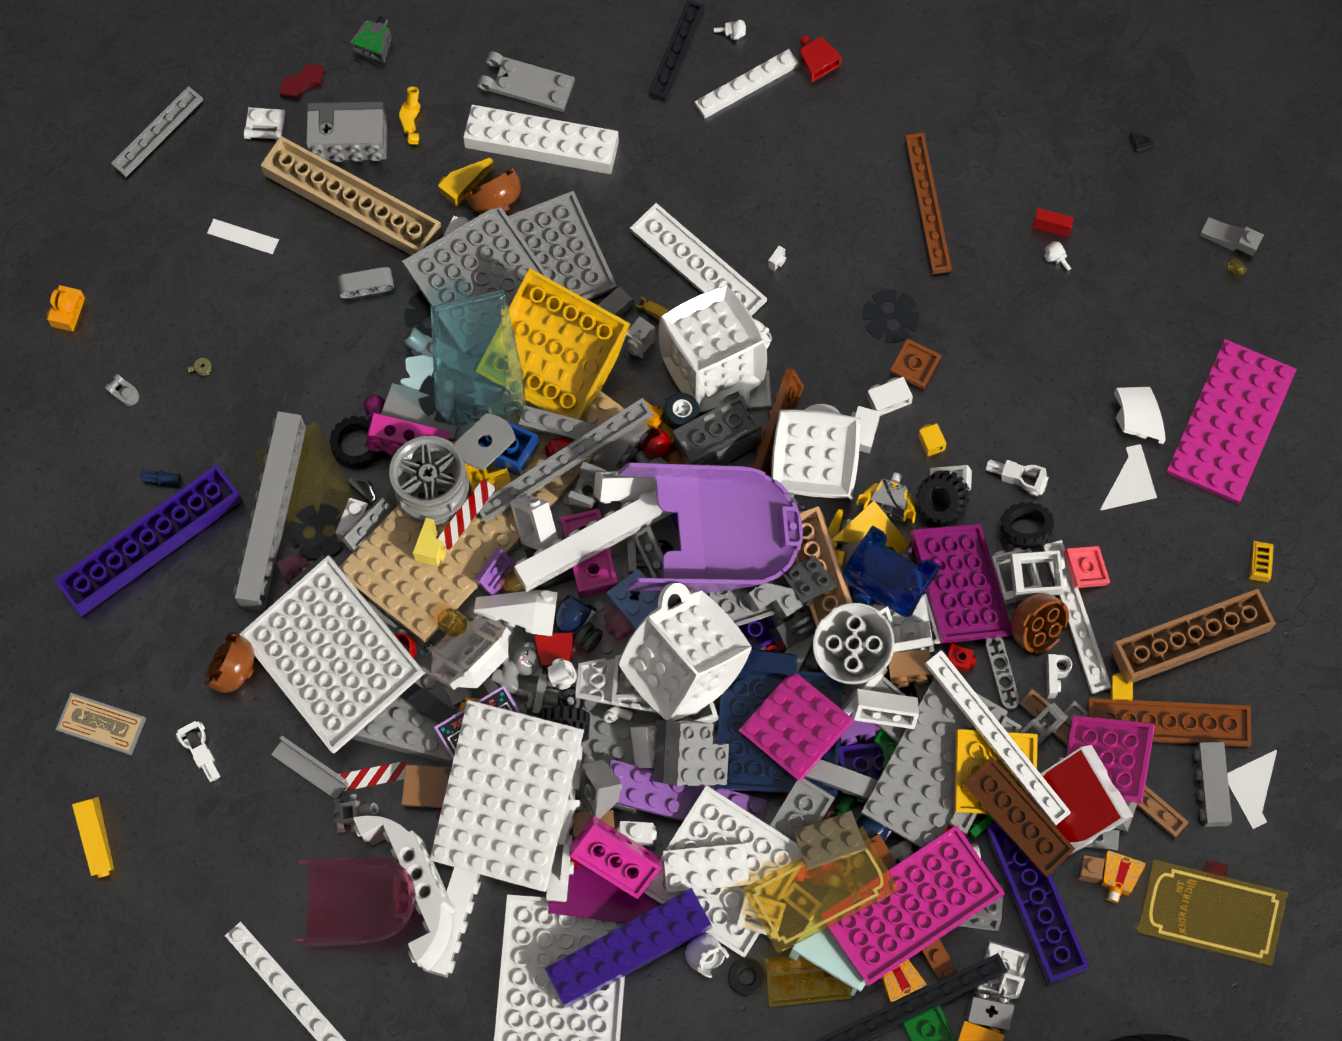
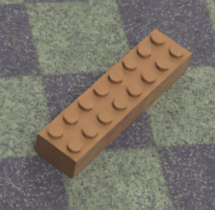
M1259 589L1118 640L1110 650L1128 685L1267 633L1276 623Z

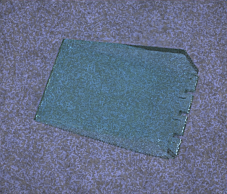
M497 290L431 306L435 407L448 424L453 425L454 423L455 427L469 424V418L472 423L477 422L483 417L485 412L496 416L506 415V409L508 414L521 412L523 406L526 405L524 378L505 290Z

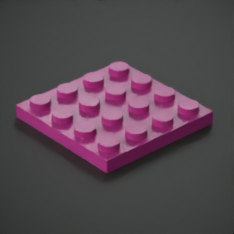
M796 673L794 676H786L739 731L797 781L801 782L854 720Z
M1073 715L1066 757L1080 747L1092 745L1106 768L1109 779L1116 789L1119 790L1125 802L1142 804L1155 725L1153 723Z

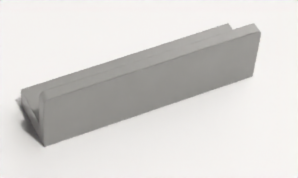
M281 735L279 737L281 742L271 754L272 757L334 800L339 799L349 785L347 781Z

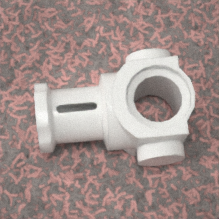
M560 658L554 660L552 666L547 667L548 677L552 686L561 690L569 687L576 688L578 671L574 669L571 662Z

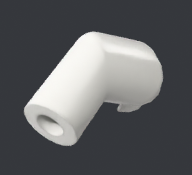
M614 706L604 713L603 718L607 723H612L620 718L631 721L634 712L620 706Z

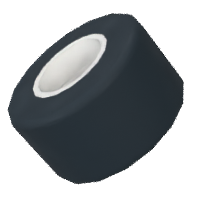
M678 393L669 397L665 404L663 415L666 424L675 430L698 418L699 404L693 396L686 393Z

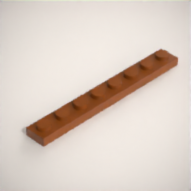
M924 132L905 135L932 274L951 272L952 268Z
M880 834L864 842L866 849L872 855L882 874L897 865ZM940 939L922 950L938 981L958 972Z

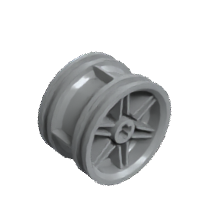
M421 436L406 442L392 457L389 467L391 485L400 509L409 519L420 524H424L426 518L433 519L435 525L446 523L453 519L469 498L471 486L464 459L459 449L452 442L437 436ZM422 495L425 498L419 499L418 496Z

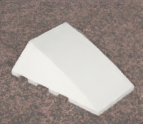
M622 654L615 656V659L606 660L602 658L578 663L576 698L656 713L637 692L620 668L619 662Z

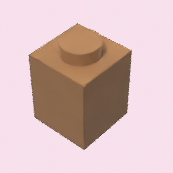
M1084 855L1080 863L1078 880L1098 884L1102 880L1105 859Z

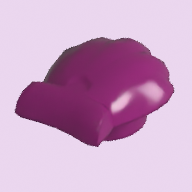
M372 394L364 401L363 407L368 415V419H372L373 413L381 415L385 400L381 396Z

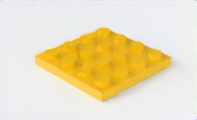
M956 730L954 812L987 814L961 784L989 757H993L1032 800L977 730ZM1007 732L1037 769L1038 734Z

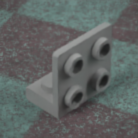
M998 883L1002 890H1004V884ZM1003 896L959 926L998 931L1002 920Z

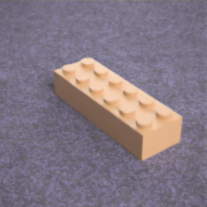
M819 506L800 513L803 536L800 551H798L795 558L797 565L816 556L837 585L812 599L814 602L810 605L816 627L822 619L832 612L831 610L844 604L853 603Z

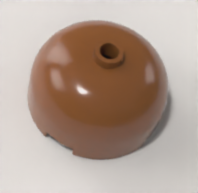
M511 168L506 170L505 173L496 175L474 187L472 191L466 192L464 196L470 207L477 213L483 214L490 209L500 207L505 212L510 209L508 205L519 197L521 182L515 169Z
M1037 593L1025 598L1017 606L1011 619V632L1015 641L1029 652L1036 654L1047 652L1060 641L1057 636L1064 627L1067 628L1068 607L1056 597L1046 593ZM1045 634L1053 638L1049 643L1042 645L1046 639Z
M232 631L225 636L224 640H226V643L217 648L206 672L209 680H206L204 683L205 686L221 693L235 691L246 679L251 677L254 671L252 666L255 655L252 644L245 637Z

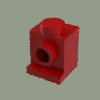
M951 643L947 658L958 671L968 673L970 667L974 668L976 656H973L974 650ZM958 656H964L966 659L961 660Z

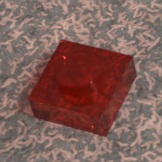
M1207 861L1204 877L1226 882L1228 864ZM1204 880V883L1224 886L1223 884Z

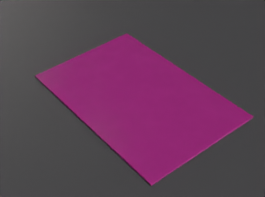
M580 863L578 867H574L573 874H569L567 901H550L548 913L628 923L661 905V903L644 892L636 899Z

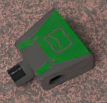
M379 16L376 23L369 20L365 21L350 42L352 52L385 63L392 38L390 29L386 27L389 22L388 19Z

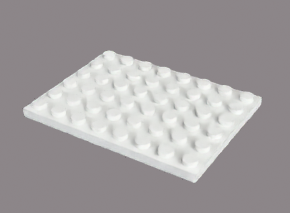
M329 555L239 634L252 644L256 658L332 753H336L425 674V671Z
M467 700L430 860L545 892L584 729Z
M507 895L494 1041H620L625 976L566 1008L545 968L626 923L549 914L550 901L546 900V897Z

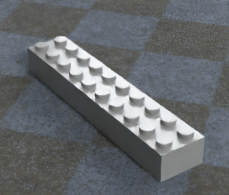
M279 411L277 417H274L272 421V429L274 430L272 436L268 438L269 452L264 456L263 465L265 469L259 477L260 490L255 494L256 508L251 512L250 519L252 525L251 528H248L246 539L248 540L247 547H244L242 551V558L244 560L242 566L240 565L238 568V585L235 584L233 596H235L241 608L265 612L306 432V426L301 415Z

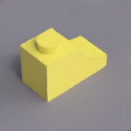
M426 518L413 555L415 561L438 567L440 560L443 561L445 558L446 549H444L443 542L435 537L436 526L434 520Z

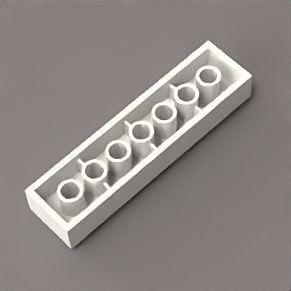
M477 105L471 106L463 137L465 148L606 174L612 173L619 143L618 131Z

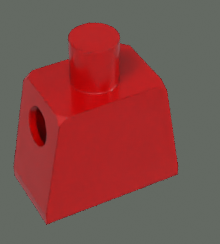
M805 35L800 39L799 42L803 47L799 50V59L811 82L841 65L842 56L824 38L819 37L812 41L808 35Z
M573 632L552 633V636L535 634L541 668L543 670H548L547 667L552 666V662L556 659L562 658L571 662L574 646Z

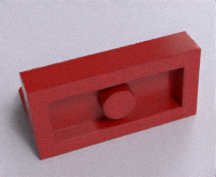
M1037 208L1032 228L1069 237L1074 217Z

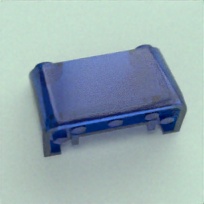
M872 525L852 553L843 571V579L849 585L884 606H888L889 609L899 615L910 617L942 566L928 559L923 560L920 565L915 564L885 546L887 542L886 534Z

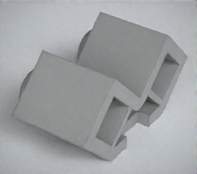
M770 583L761 584L743 595L753 613L771 604L780 619L789 616L803 606L793 589Z

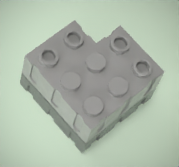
M656 720L654 782L675 786L727 785L729 744L713 741L714 723L695 720Z

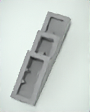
M819 760L805 776V778L821 782L823 785L865 800L868 799L877 782L873 778L824 760Z

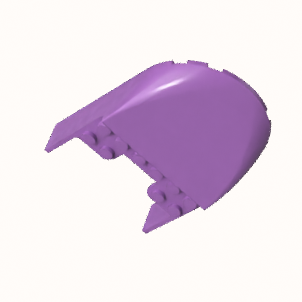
M628 463L618 471V476L653 477L655 479L659 508L664 512L677 513L680 551H668L662 558L664 578H637L627 585V590L662 591L669 583H681L689 591L701 590L704 593L729 591L770 582L785 573L795 562L794 560L801 548L803 536L800 512L796 503L787 494L788 490L778 480H773L765 475V472L741 466Z

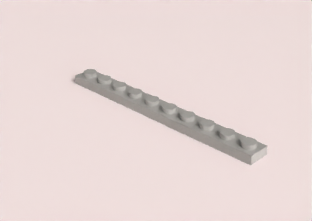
M641 398L493 493L479 513L486 523L511 508L510 501L516 499L518 495L523 493L531 495L650 419L654 414L645 400Z

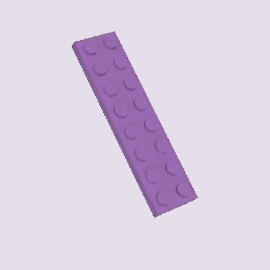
M612 759L609 763V767L612 768L614 775L622 783V791H620L619 801L616 804L680 821L685 820L706 785L675 786L654 782V770L638 768V766ZM707 785L763 821L767 800L731 790L715 789L714 786Z

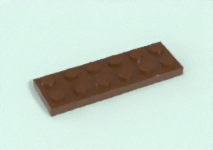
M989 757L961 784L1044 877H1047L1075 850L1071 843L993 757Z

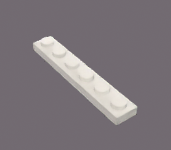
M790 49L696 100L695 106L705 119L799 67V62Z

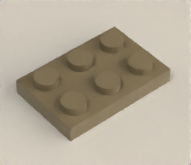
M852 811L793 831L807 871L866 850Z

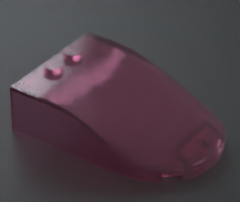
M355 857L298 861L299 865L310 869L307 938H294V943L306 947H330L385 940L397 934L407 924L413 913L416 899L413 880L402 865L385 857Z

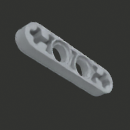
M1001 637L989 638L986 640L985 649L1000 704L1003 709L1013 711L1019 704V695L1004 641ZM992 640H994L995 643H999V645L997 646V652H1002V654H996L992 656L995 653L994 647L989 646ZM995 659H1002L1005 662V666L997 668L994 665ZM1006 677L1010 680V685L1002 687L999 680ZM1010 691V699L1015 700L1012 706L1009 703H1005L1007 693L1002 694V692Z

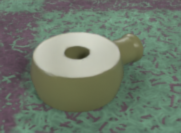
M199 358L195 361L194 366H188V372L195 371L201 376L208 375L212 370V363L207 358Z

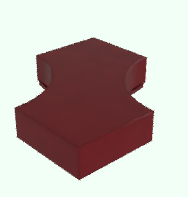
M305 64L303 70L297 75L283 77L280 96L299 99L301 93L307 88L321 86L325 70L324 66Z

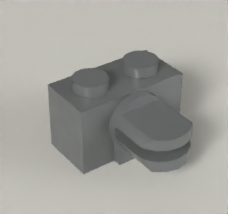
M798 609L790 614V618L787 620L783 618L774 622V627L769 629V632L779 651H782L813 635L817 627L809 610L801 611Z

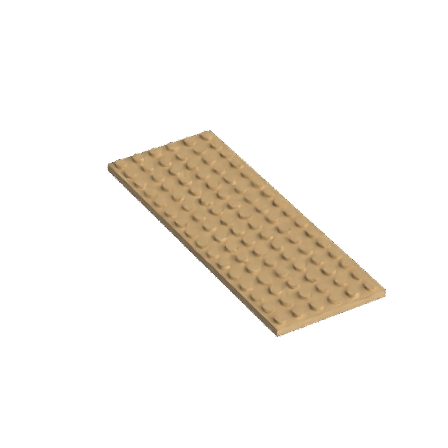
M507 390L487 412L520 427L519 420L524 405L540 410L543 409ZM600 391L581 420L601 425L623 411L624 408ZM535 433L538 435L540 445L524 473L547 459L545 446L548 445L550 440L557 438ZM597 452L584 460V462L591 464ZM583 461L531 495L547 501L551 508L580 477V467ZM493 464L486 468L488 474L502 470V468ZM509 472L511 482L520 477ZM422 495L418 496L419 499L425 498ZM398 505L363 541L357 552L354 551L343 562L340 569L360 593L423 643H426L479 586L474 578L496 548L502 549L508 555L521 541L512 508L507 509L487 523L478 512L453 547L449 550L444 546L446 555L443 561L440 560L437 567L415 561L413 551L423 524L409 519ZM450 521L435 525V537L437 539Z

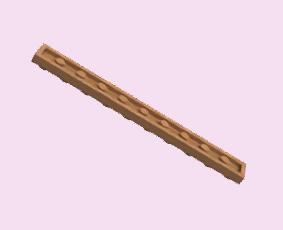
M1033 689L1019 703V706L1034 719L1050 705ZM1068 719L1052 732L1067 747L1072 722ZM1145 785L1142 804L1138 803L1137 807L1175 839L1189 822Z

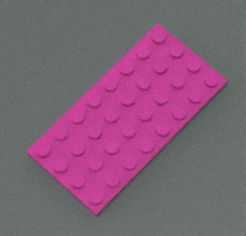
M1224 339L1166 473L1239 504L1297 369Z
M956 825L882 874L883 887L877 891L878 897L833 919L825 925L868 987L1001 898L1005 893ZM880 877L855 892L857 893L856 895L849 896L820 916L822 921L875 895L873 889L880 886ZM857 895H860L859 897H860L861 899H859V900H857V901H855V902L852 903V901H854L855 899L852 900L851 898H854V897H856Z

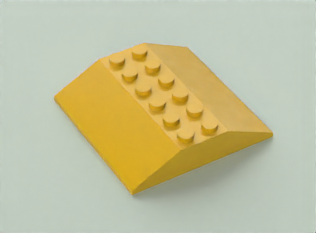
M529 268L476 372L545 411L581 420L599 394L613 368L631 323Z

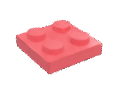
M1099 546L1069 548L1063 551L1074 588L1106 586L1110 583Z

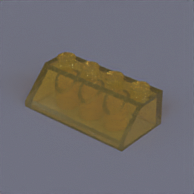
M789 956L764 959L769 1007L852 999L850 994L851 987L802 956H799L797 960Z

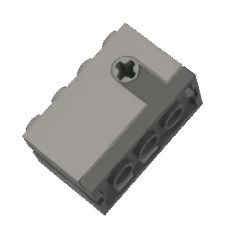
M383 102L308 103V150L325 160H334L336 162L344 160L356 162L362 160L380 161L387 159V116Z
M742 395L673 430L675 448L685 465L722 466L757 448L762 443L761 426L754 414L750 415V408Z

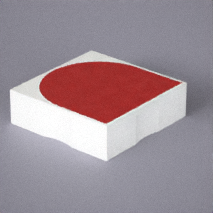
M1092 745L1080 747L1041 773L1042 777L1071 812L1055 825L1075 848L1069 856L1092 843L1099 835L1111 831L1133 817L1119 790L1116 789L1109 779L1107 770Z

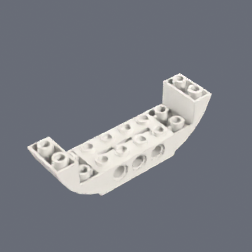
M380 816L354 817L353 819L356 824L353 826L354 830L365 842L368 841L374 846L386 839L388 843L391 842L393 849H391V853L396 861L399 860L401 865L399 871L403 878H407L409 883L406 885L410 895L414 896L417 901L414 905L418 913L423 915L425 921L422 923L428 932L424 936L408 943L410 948L408 954L413 963L416 962L419 967L422 966L429 971L445 951L452 929V913L456 911L434 862L430 860L431 855L424 840L413 830L409 832L400 824Z

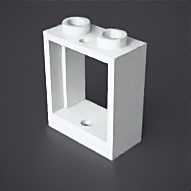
M527 493L520 494L516 499L510 501L521 544L539 550L551 547V544L558 540L547 501Z
M1017 547L1010 552L998 551L991 558L1005 605L1021 602L1027 597L1014 598L1013 590L1006 592L999 564L1010 562L1012 554L1032 553L1031 548L1022 550L1020 547ZM1026 563L1033 586L1025 587L1024 589L1041 588L1042 585L1036 564Z
M1060 551L1011 555L1010 566L1014 598L1029 597L1037 593L1062 595L1064 589L1067 588V578L1063 576L1062 569L1065 568L1064 557L1060 556ZM1053 562L1055 587L1024 589L1021 564Z

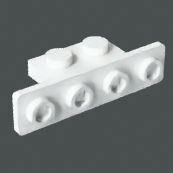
M573 827L569 831L566 845L556 847L547 885L546 900L567 901L569 874H573L574 862H570L569 846L572 843Z

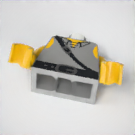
M892 473L890 481L882 479L880 483L873 484L863 494H860L856 501V505L858 503L864 504V509L875 501L889 519L905 522L909 518L912 519V523L915 522L916 512L913 497L908 492V487L901 485L903 475L899 473Z

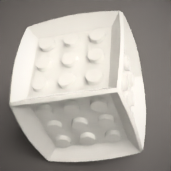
M728 286L720 287L698 295L661 316L658 338L662 358L680 391L696 399L700 408L699 412L720 407L725 404L723 398L739 391L740 396H743L746 403L749 404L750 391L764 381L767 369V350L765 340L758 326L737 295Z
M815 404L805 410L781 409L774 438L771 478L778 480L788 490L787 493L822 498H850L852 500L859 459L861 418L841 415L835 407L827 404Z
M669 583L662 589L659 595L658 608L642 621L629 639L622 653L619 666L637 692L658 714L667 721H675L700 710L722 695L742 670L752 647L734 621L707 594L701 590L689 593V590L683 584ZM678 594L681 602L668 609L670 596Z

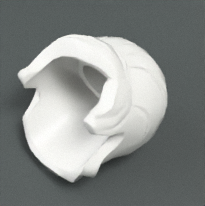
M701 934L691 939L685 950V958L690 967L709 978L712 977L711 969L718 967L723 963L725 957H729L726 949L710 934Z

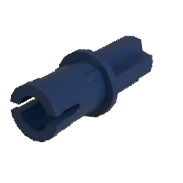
M142 470L141 480L158 483V485L179 486L181 474L166 473L163 470H160V472Z

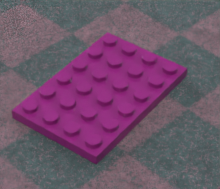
M981 524L912 530L909 534L940 643L1008 637L1012 635L1010 621Z

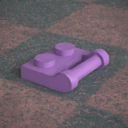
M496 548L474 580L486 591L488 596L498 595L501 588L514 572L516 564L502 549Z

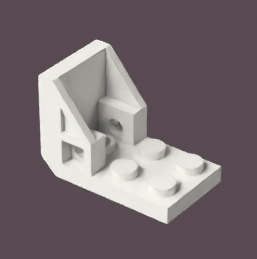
M923 585L884 591L885 606H888L894 625L891 626L895 640L893 653L925 649L933 652L934 645Z

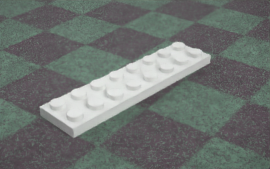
M657 203L630 227V231L702 294L728 286L741 300L751 316L767 301V298Z

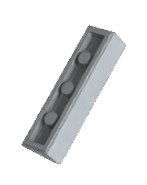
M650 525L632 536L652 577L664 578L662 565L664 554ZM672 594L668 600V605L675 604L680 599V596Z

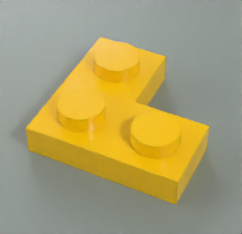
M465 463L472 491L475 490L482 479H485L497 488L494 493L511 482L507 468L488 474L487 469H477Z

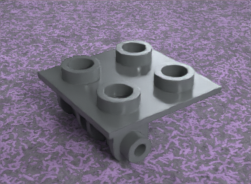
M816 556L789 568L782 574L799 600L807 606L814 602L812 600L814 597L837 586Z

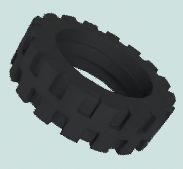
M351 416L348 419L346 417L342 419L341 423L338 422L335 425L334 430L332 429L331 438L329 439L330 447L335 459L341 465H346L348 468L356 467V469H361L362 466L367 467L372 461L375 462L378 459L377 456L381 454V450L379 452L368 450L362 455L351 456L344 453L340 446L341 438L349 430L358 428L368 432L370 419L367 420L364 416Z
M1030 501L1028 503L1019 502L1017 505H1011L1009 509L1007 508L1004 511V515L1002 514L1001 516L1002 537L1005 538L1008 544L1011 543L1012 547H1020L1022 550L1027 548L1033 550L1038 546L1043 547L1046 542L1048 543L1051 540L1054 531L1053 515L1049 513L1047 507L1044 508L1042 504H1033L1034 502ZM1021 518H1033L1040 521L1043 527L1037 532L1026 534L1014 530L1011 525Z

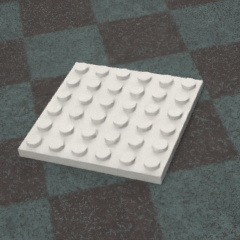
M706 785L666 850L746 843L750 885L693 890L713 927L705 933L714 936L719 942L745 958L760 934L744 928L742 930L736 928L746 892L757 894L755 888L804 863V860L796 842ZM662 855L660 858L662 868L644 890L645 894L661 904L685 892H667L664 856ZM800 869L759 890L761 893L759 896L780 902ZM746 915V921L763 926L767 923V920Z

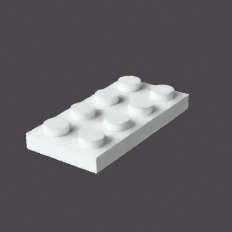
M746 843L663 851L667 892L687 891L690 888L699 890L750 885Z

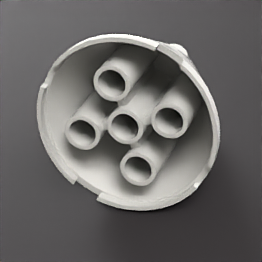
M861 603L844 604L831 610L832 612L820 621L815 631L813 650L817 663L829 677L841 683L861 684L876 678L886 669L893 656L895 640L890 623L878 610Z

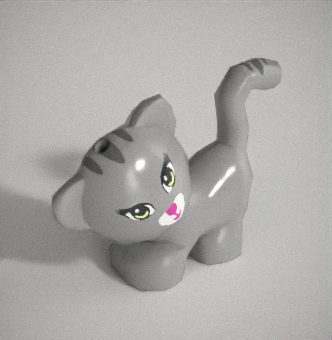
M533 641L525 643L522 648L516 650L514 657L510 660L508 654V658L500 665L502 668L496 669L491 678L497 686L502 687L505 685L510 694L527 697L528 701L525 704L527 710L533 708L535 694L532 690L519 688L517 676L520 674L522 676L531 675L539 677L540 673L543 674L540 658Z

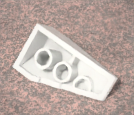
M531 590L528 592L476 597L474 613L495 621L499 619L507 621L508 625L512 627L516 625L526 628L525 631L531 634L552 636L558 592Z

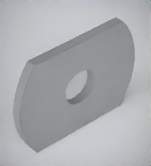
M486 413L455 442V446L459 449L466 464L485 470L516 439L514 431L507 421L499 416ZM482 436H489L492 438V443L488 447H481L478 444V440Z

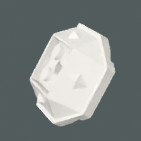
M480 618L471 622L468 620L460 621L432 649V676L453 690L457 687L478 688L508 658V636L511 632L506 626L490 618Z

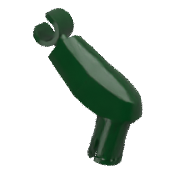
M845 793L837 802L834 812L829 815L828 819L849 812L851 808H855L857 805L864 806L867 800Z

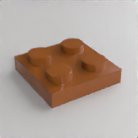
M907 338L890 369V373L899 378L904 377L905 381L924 390L942 355Z

